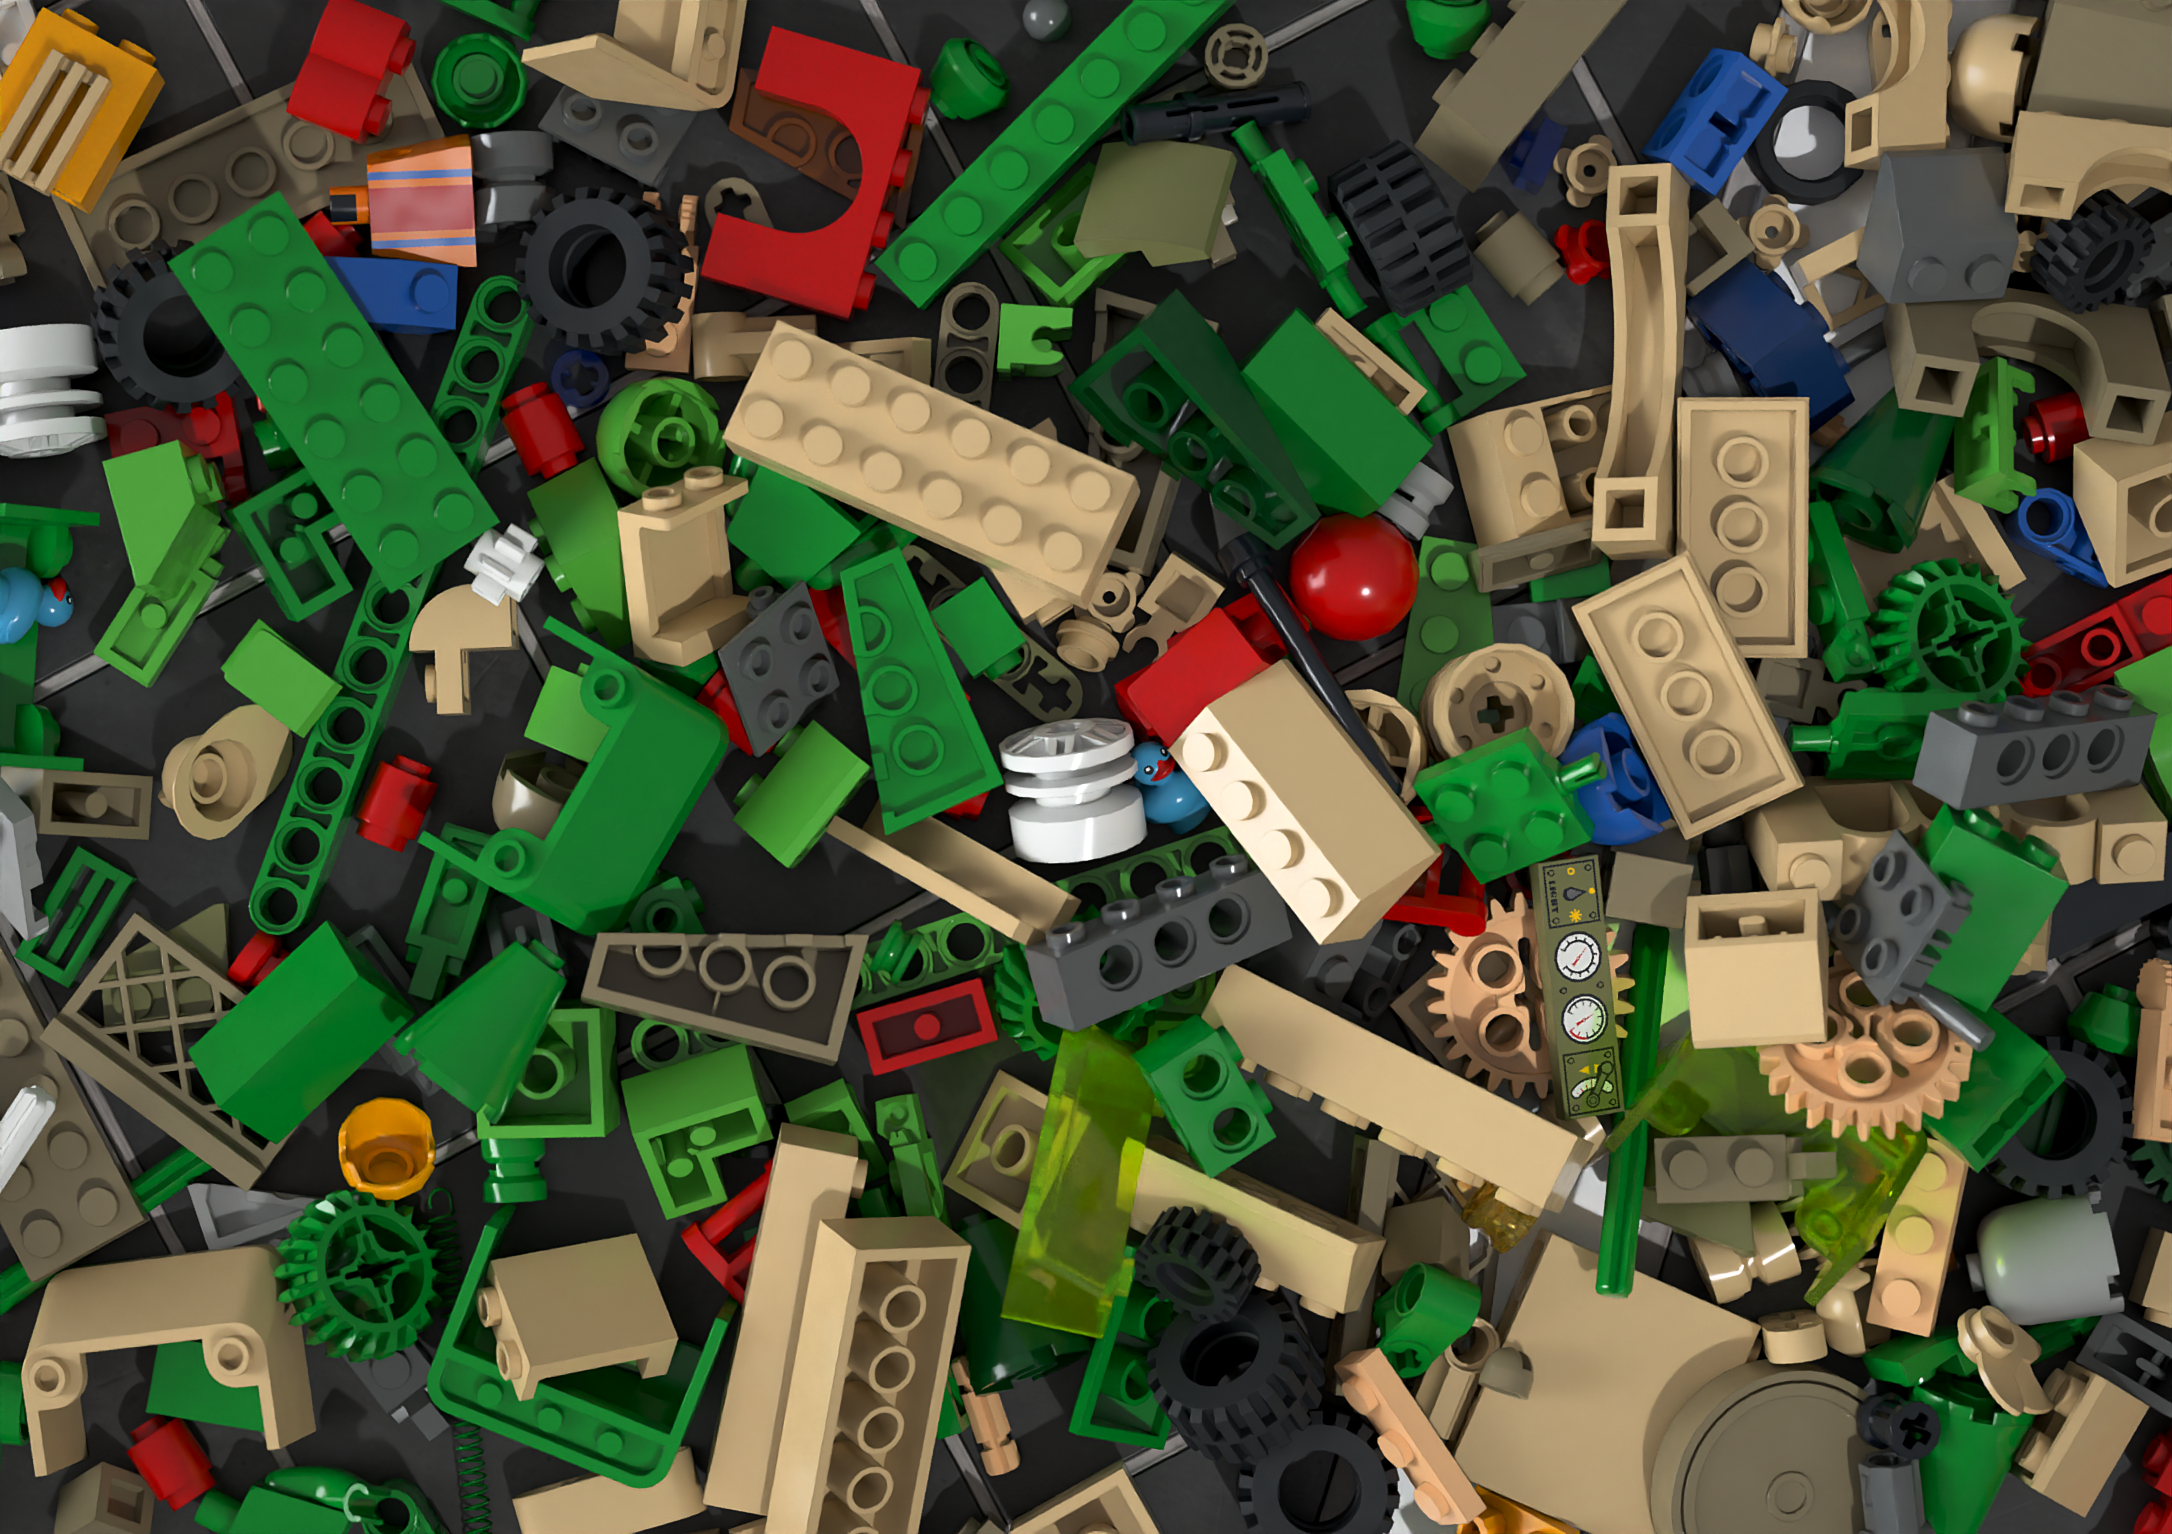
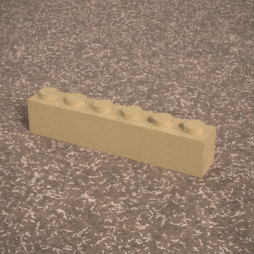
M781 1122L704 1479L703 1504L768 1516L819 1222L822 1219H845L849 1197L861 1199L865 1185L868 1161L858 1159V1137Z

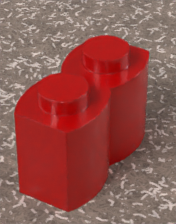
M329 0L318 24L310 52L293 87L286 112L296 119L363 146L367 142L370 133L379 136L388 121L392 108V100L385 98L388 85L394 74L404 76L414 55L416 40L408 38L411 26L403 19L356 0Z

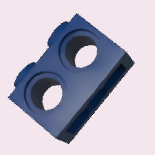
M1713 47L1640 153L1655 164L1672 163L1690 185L1691 190L1716 196L1789 89L1741 52Z

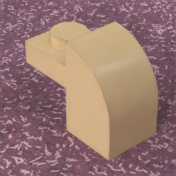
M471 584L445 590L430 600L421 610L412 627L409 651L417 654L435 653V664H429L425 667V692L428 703H437V714L444 716L471 715L469 652L519 649L518 601L505 595L497 607L473 592Z

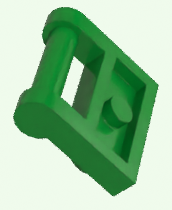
M1467 284L1406 318H1402L1392 311L1361 332L1365 338L1377 346L1379 350L1427 390L1416 406L1425 418L1420 424L1430 438L1440 434L1527 376ZM1411 323H1413L1460 395V397L1447 405L1398 333Z

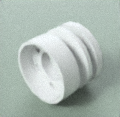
M46 324L0 330V455L8 456L11 459L58 455L108 436L106 419L101 417L75 416L77 413L99 408L103 404L101 393L71 388V381L88 376L98 370L92 327L83 324Z
M1107 718L1055 721L1019 731L1006 737L998 745L1001 763L1004 768L1009 769L1003 776L1006 791L1019 797H1025L1015 802L1008 810L1013 845L1017 857L1029 862L1067 863L1102 858L1125 851L1141 843L1148 835L1142 794L1139 788L1121 783L1130 779L1138 771L1137 760L1131 758V753H1129L1134 746L1133 731L1129 723Z

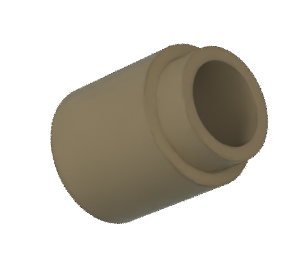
M1502 209L1474 234L1481 245L1473 254L1512 299L1518 295L1527 306L1532 304L1566 273L1556 261L1560 257L1559 253L1521 210L1510 218Z

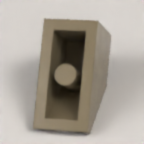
M1 767V777L34 814L37 834L149 840L152 776Z

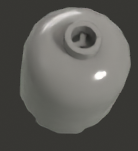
M2097 1184L2087 1186L2089 1192L2078 1196L2066 1193L2062 1194V1199L2036 1197L1992 1209L1981 1220L1977 1229V1252L1965 1254L1972 1291L1979 1292L1985 1290L1990 1305L2000 1310L2015 1325H2034L2123 1312L2124 1298L2122 1293L2110 1295L2108 1284L2114 1283L2113 1276L2120 1275L2107 1212L2093 1214L2091 1207L2092 1204L2099 1203L2101 1199V1192Z

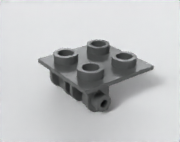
M564 85L539 123L538 128L553 135L554 142L560 144L564 141L587 153L586 158L593 162L597 158L604 162L603 167L610 171L614 167L638 180V186L644 188L648 185L658 188L669 169L666 163L699 111L594 99Z
M799 580L784 594L774 593L771 586H760L753 589L749 593L750 601L746 606L748 616L753 621L717 651L756 757L762 756L840 685L804 580Z
M1895 829L1884 849L1874 857L1869 872L1848 905L1840 911L1836 924L1828 936L1880 1005L1887 1007L1890 1000L1899 1004H1905L1909 997L1915 998L1919 995L1921 987L1934 969L1933 965H1938L1942 959L1940 953L1931 945L1942 949L1949 948L1952 940L1945 932L1954 935L1957 933L1966 917L1973 911L1970 901L1974 897V893L1968 887L1956 881H1951L1948 887H1946L1903 832Z

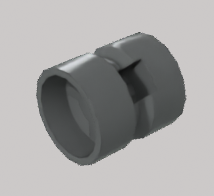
M503 131L480 134L470 138L472 175L482 181V187L473 193L475 229L496 233L536 231L538 225L532 218L540 209L549 212L555 210L552 199L557 197L556 189L546 185L545 178L555 171L553 136L539 131Z

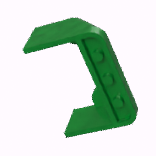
M0 503V570L12 566L27 568L39 577L40 582L41 578L55 577L62 567L68 564L72 556L73 538L69 527L99 526L100 513ZM35 620L29 631L14 644H0V767L83 771L84 758L54 756L60 743L59 725L53 719L51 712L46 706L33 705L38 622Z
M549 616L543 626L545 629L595 657L582 679L580 697L585 710L593 718L610 727L545 840H542L526 830L507 828L494 834L488 840L480 855L460 844L425 830L417 842L496 890L580 934L597 938L598 933H617L626 924L728 747L729 732L724 719L714 710L584 634Z
M503 1203L485 1225L428 1372L427 1390L431 1400L446 1413L629 1487L642 1489L657 1485L667 1476L707 1387L739 1303L731 1294L728 1295L715 1319L704 1348L686 1341H677L667 1374L642 1379V1376L614 1365H608L541 1379L537 1384L534 1398L519 1401L512 1381L504 1380L500 1374L496 1358L497 1340L492 1327H485L482 1324L476 1302L477 1291L484 1287L490 1261L496 1260L517 1207L510 1203Z

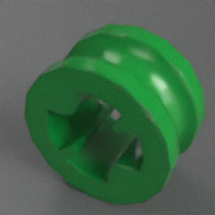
M897 919L892 923L868 969L874 973H877L879 970L887 971L890 975V981L896 985L902 978L924 936L919 931L913 934L906 933L902 928L903 923Z

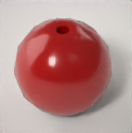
M1374 512L1364 518L1349 513H1335L1318 519L1303 534L1290 555L1288 586L1295 606L1313 629L1334 640L1362 642L1387 634L1404 618L1417 598L1420 571L1412 543L1395 523Z

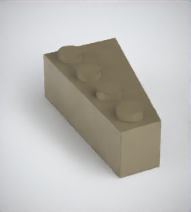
M1511 0L1507 7L1515 15L1503 29L1495 22H1492L1470 50V53L1478 59L1466 74L1455 68L1432 96V99L1440 104V107L1414 147L1474 194L1503 152L1510 149L1540 110L1542 103L1550 99L1578 63V59L1587 53L1628 0Z
M1096 287L1095 342H1093L1092 363L1157 305ZM1205 319L1224 342L1226 335L1219 323ZM1089 413L1088 456L1135 476L1141 491L1107 565L1151 578L1181 479L1177 482L1162 472L1160 469L1164 461L1136 442L1127 448L1111 437Z
M598 933L581 995V1002L834 1066L838 1059L869 935Z

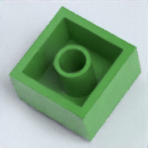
M559 999L505 1113L496 1124L489 1122L483 1113L487 1104H484L477 1113L478 1139L605 1137L619 1126L620 1108L615 1010L583 1003L581 999Z

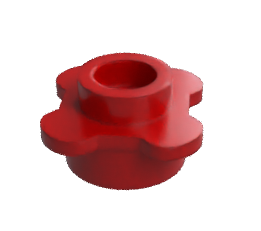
M1588 219L1576 228L1564 224L1556 229L1554 242L1561 249V258L1566 267V274L1574 284L1584 285L1589 282L1591 277L1600 276L1603 279L1612 277L1605 223L1595 219Z

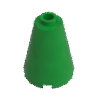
M535 938L527 948L518 941H515L404 1030L392 1046L404 1057L412 1047L415 1048L416 1051L412 1057L421 1063L418 1067L421 1072L475 1113H478L484 1104H487L483 1113L489 1122L496 1124L505 1113L568 981L558 973L565 961Z
M1937 1371L1935 1376L1927 1382L1908 1387V1401L1916 1400L1930 1405L1937 1412L1941 1422V1435L1937 1446L1929 1455L1919 1459L1924 1515L1931 1523L1936 1534H1977L2036 1419V1414L2022 1412L2020 1415L2015 1416L2006 1411L1990 1394L1980 1374L1974 1375L1972 1382L1952 1379L1953 1373ZM1912 1431L1908 1432L1909 1437L1921 1438V1434Z

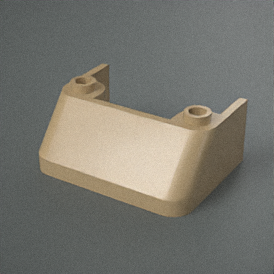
M619 0L614 37L604 33H595L579 39L523 50L521 62L594 99L688 111L720 108L730 100L734 90L747 0Z
M253 1244L82 1265L64 1270L55 1275L46 1287L21 1373L35 1477L49 1475L89 1457L80 1399L88 1380L85 1353L202 1339L207 1369L219 1383L234 1388L258 1385L267 1450L283 1448L315 1432L316 1425L302 1325L297 1327L288 1325L291 1316L296 1313L292 1302L286 1304L276 1301L280 1293L288 1290L287 1281L272 1275L278 1266L288 1262L275 1250L277 1247L270 1244Z

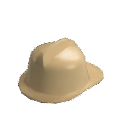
M257 704L237 707L224 715L203 735L185 738L172 748L164 763L162 771L163 789L159 792L158 798L164 806L175 810L180 824L192 836L206 840L225 837L265 800L286 776L293 757V736L290 728Z

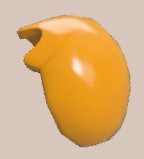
M377 1097L359 1104L341 1125L339 1131V1161L345 1179L350 1187H354L357 1192H372L375 1200H399L421 1190L435 1169L436 1144L432 1133L431 1120L423 1110L404 1098Z

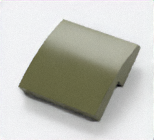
M1125 141L1103 144L1073 242L1084 258L1141 250L1152 267L1209 259L1236 167V157L1231 151L1174 141H1155L1141 143L1137 146H1129Z

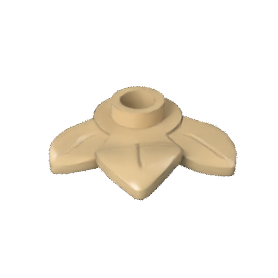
M1984 1306L1980 1310L1969 1309L1958 1318L1957 1323L1959 1345L1964 1354L1978 1365L1979 1374L1996 1402L2015 1416L2020 1415L2022 1412L2027 1414H2045L2054 1409V1404L2041 1388L2030 1366L2041 1353L2040 1345L2019 1325L2011 1323L1995 1307Z

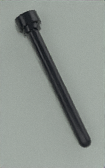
M1250 531L1232 539L1216 555V560L1230 581H1238L1242 588H1250L1315 694L1399 797L1402 792L1400 779L1271 575L1274 566L1270 561L1273 557L1270 547Z

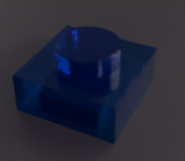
M1544 118L1536 134L1526 129L1524 130L1509 163L1520 169L1513 186L1534 195L1538 194L1564 139L1567 127Z

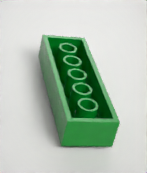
M279 190L167 262L390 594L500 522Z

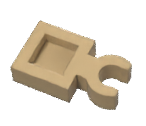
M1174 550L1137 605L1152 615L1149 622L1138 624L1127 634L1123 642V650L1129 653L1140 638L1149 637L1158 644L1159 653L1153 662L1157 661L1168 651L1166 640L1171 638L1175 631L1180 633L1201 621L1211 611L1227 585Z

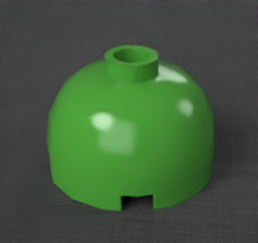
M664 376L632 382L617 392L600 415L595 435L597 457L609 481L625 495L640 500L642 499V493L650 488L669 486L684 479V473L689 469L701 466H715L722 469L727 444L722 438L725 430H719L718 419L713 411H720L715 399L696 383Z

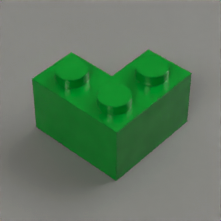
M303 464L223 509L288 620L299 622L354 590L321 535L342 521Z

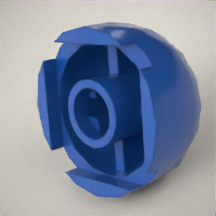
M1613 712L1587 723L1571 734L1564 751L1556 759L1565 766L1587 757L1593 752H1597L1601 756L1600 760H1604L1607 768L1606 779L1578 788V799L1595 824L1591 842L1622 847L1640 842L1662 832L1665 828L1659 824L1669 820L1672 811L1648 763L1643 761L1636 748L1637 746L1633 743L1636 738L1625 716Z

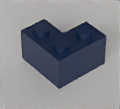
M1745 257L1687 301L1685 305L1706 345L1714 352L1719 350L1723 354L1729 366L1742 378L1751 397H1809L1810 436L1856 400L1844 378L1850 372V367L1841 353L1830 342L1825 340L1824 335L1830 331V328L1818 309L1808 300L1799 305L1794 301L1795 297L1791 289L1777 272L1770 270L1767 274H1764Z

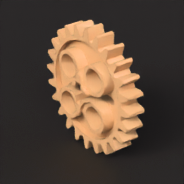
M1513 889L1509 908L1503 909L1501 904L1492 895L1487 896L1489 915L1486 930L1481 935L1464 937L1455 934L1449 927L1444 930L1455 946L1451 952L1433 949L1431 955L1445 967L1444 972L1425 975L1424 980L1429 986L1441 990V995L1425 1001L1424 1006L1428 1012L1444 1014L1445 1018L1436 1022L1430 1028L1435 1038L1454 1037L1443 1051L1449 1061L1465 1054L1468 1055L1461 1070L1467 1079L1474 1077L1484 1068L1486 1070L1484 1086L1488 1091L1493 1092L1503 1078L1508 1079L1509 1092L1513 1098L1519 1099L1525 1083L1532 1082L1537 1095L1542 1099L1546 1098L1548 1080L1552 1079L1543 993L1534 996L1533 1000L1541 1045L1538 1049H1531L1529 1045L1530 1020L1527 1007L1519 998L1514 997L1515 994L1525 991L1523 966L1518 951V941L1522 937L1529 939L1530 976L1535 984L1542 989L1534 905H1527L1522 892L1519 889ZM1606 927L1607 946L1610 945L1617 935L1610 927ZM1494 950L1507 953L1510 959L1509 969L1501 979L1485 981L1479 978L1478 964L1485 954ZM1624 950L1608 951L1615 1016L1616 1014L1634 1012L1635 1006L1629 1001L1618 997V992L1634 986L1635 980L1630 975L1615 973V969L1629 959L1628 954ZM1501 1014L1514 1016L1517 1021V1030L1513 1038L1503 1044H1492L1486 1040L1485 1031L1491 1019ZM1616 1022L1617 1038H1626L1628 1033Z
M1840 950L1834 952L1833 967L1828 968L1827 1041L1820 1044L1809 1042L1756 1046V1052H1759V1072L1762 1075H1769L1770 1095L1786 1093L1785 1112L1791 1114L1806 1107L1808 1109L1807 1127L1812 1129L1826 1118L1832 1121V1135L1836 1138L1844 1132L1847 1125L1856 1126L1861 1141H1867L1871 1126H1880L1889 1140L1895 1139L1896 1123L1903 1121L1913 1131H1920L1922 1111L1940 1119L1943 1116L1944 1099L1957 1102L1960 1095L1961 1081H1968L1973 1051L1969 1044L1910 997L1905 1004H1899L1890 1000L1887 1007L1880 1005ZM1950 995V996L1953 997L1956 1001L1959 1002V999H1957V998H1955L1954 996ZM1857 1005H1868L1869 1007H1863V1006H1857ZM1905 1044H1914V1045H1918V1046L1912 1047V1046H1906ZM1856 1081H1868V1082H1872V1083L1863 1084V1083H1858V1082H1856Z

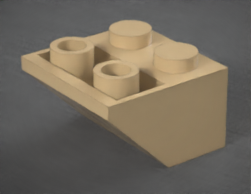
M1818 888L1687 897L1684 951L1694 1049L1827 1041L1829 934Z
M2069 1360L2064 1370L2056 1368L2044 1383L2042 1389L2054 1404V1409L2048 1413L2037 1415L2009 1473L2036 1491L2085 1518L2150 1406L2094 1372Z

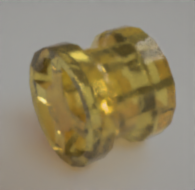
M1486 1180L1465 1205L1461 1213V1221L1471 1229H1482L1489 1236V1245L1498 1253L1503 1254L1516 1246L1527 1235L1538 1218L1524 1214L1495 1199L1494 1196L1499 1186Z

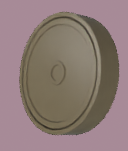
M1768 1359L1757 1360L1737 1366L1712 1379L1685 1403L1670 1424L1660 1444L1654 1463L1650 1492L1651 1512L1656 1534H1858L1861 1530H1865L1858 1462L1863 1461L1866 1458V1454L1882 1451L1867 1445L1859 1435L1857 1413L1860 1405L1869 1394L1839 1375L1809 1362L1775 1364L1771 1363ZM1876 1412V1416L1888 1420L1889 1416L1887 1413Z

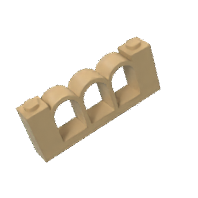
M1825 775L1803 777L1805 781L1804 786L1744 813L1743 839L1746 845H1748V849L1769 891L1818 888L1821 901L1841 900V893L1852 896L1855 894L1869 872L1874 857L1884 849L1895 829L1901 830L1916 848L1945 802L1913 785V780L1825 779ZM2141 782L2135 786L1979 807L1995 816L2003 824L2002 829L2022 840L2027 834L2034 835L2052 845L2061 855L2059 859L2070 885L2080 884L2095 877L2098 884L2163 881L2168 821Z

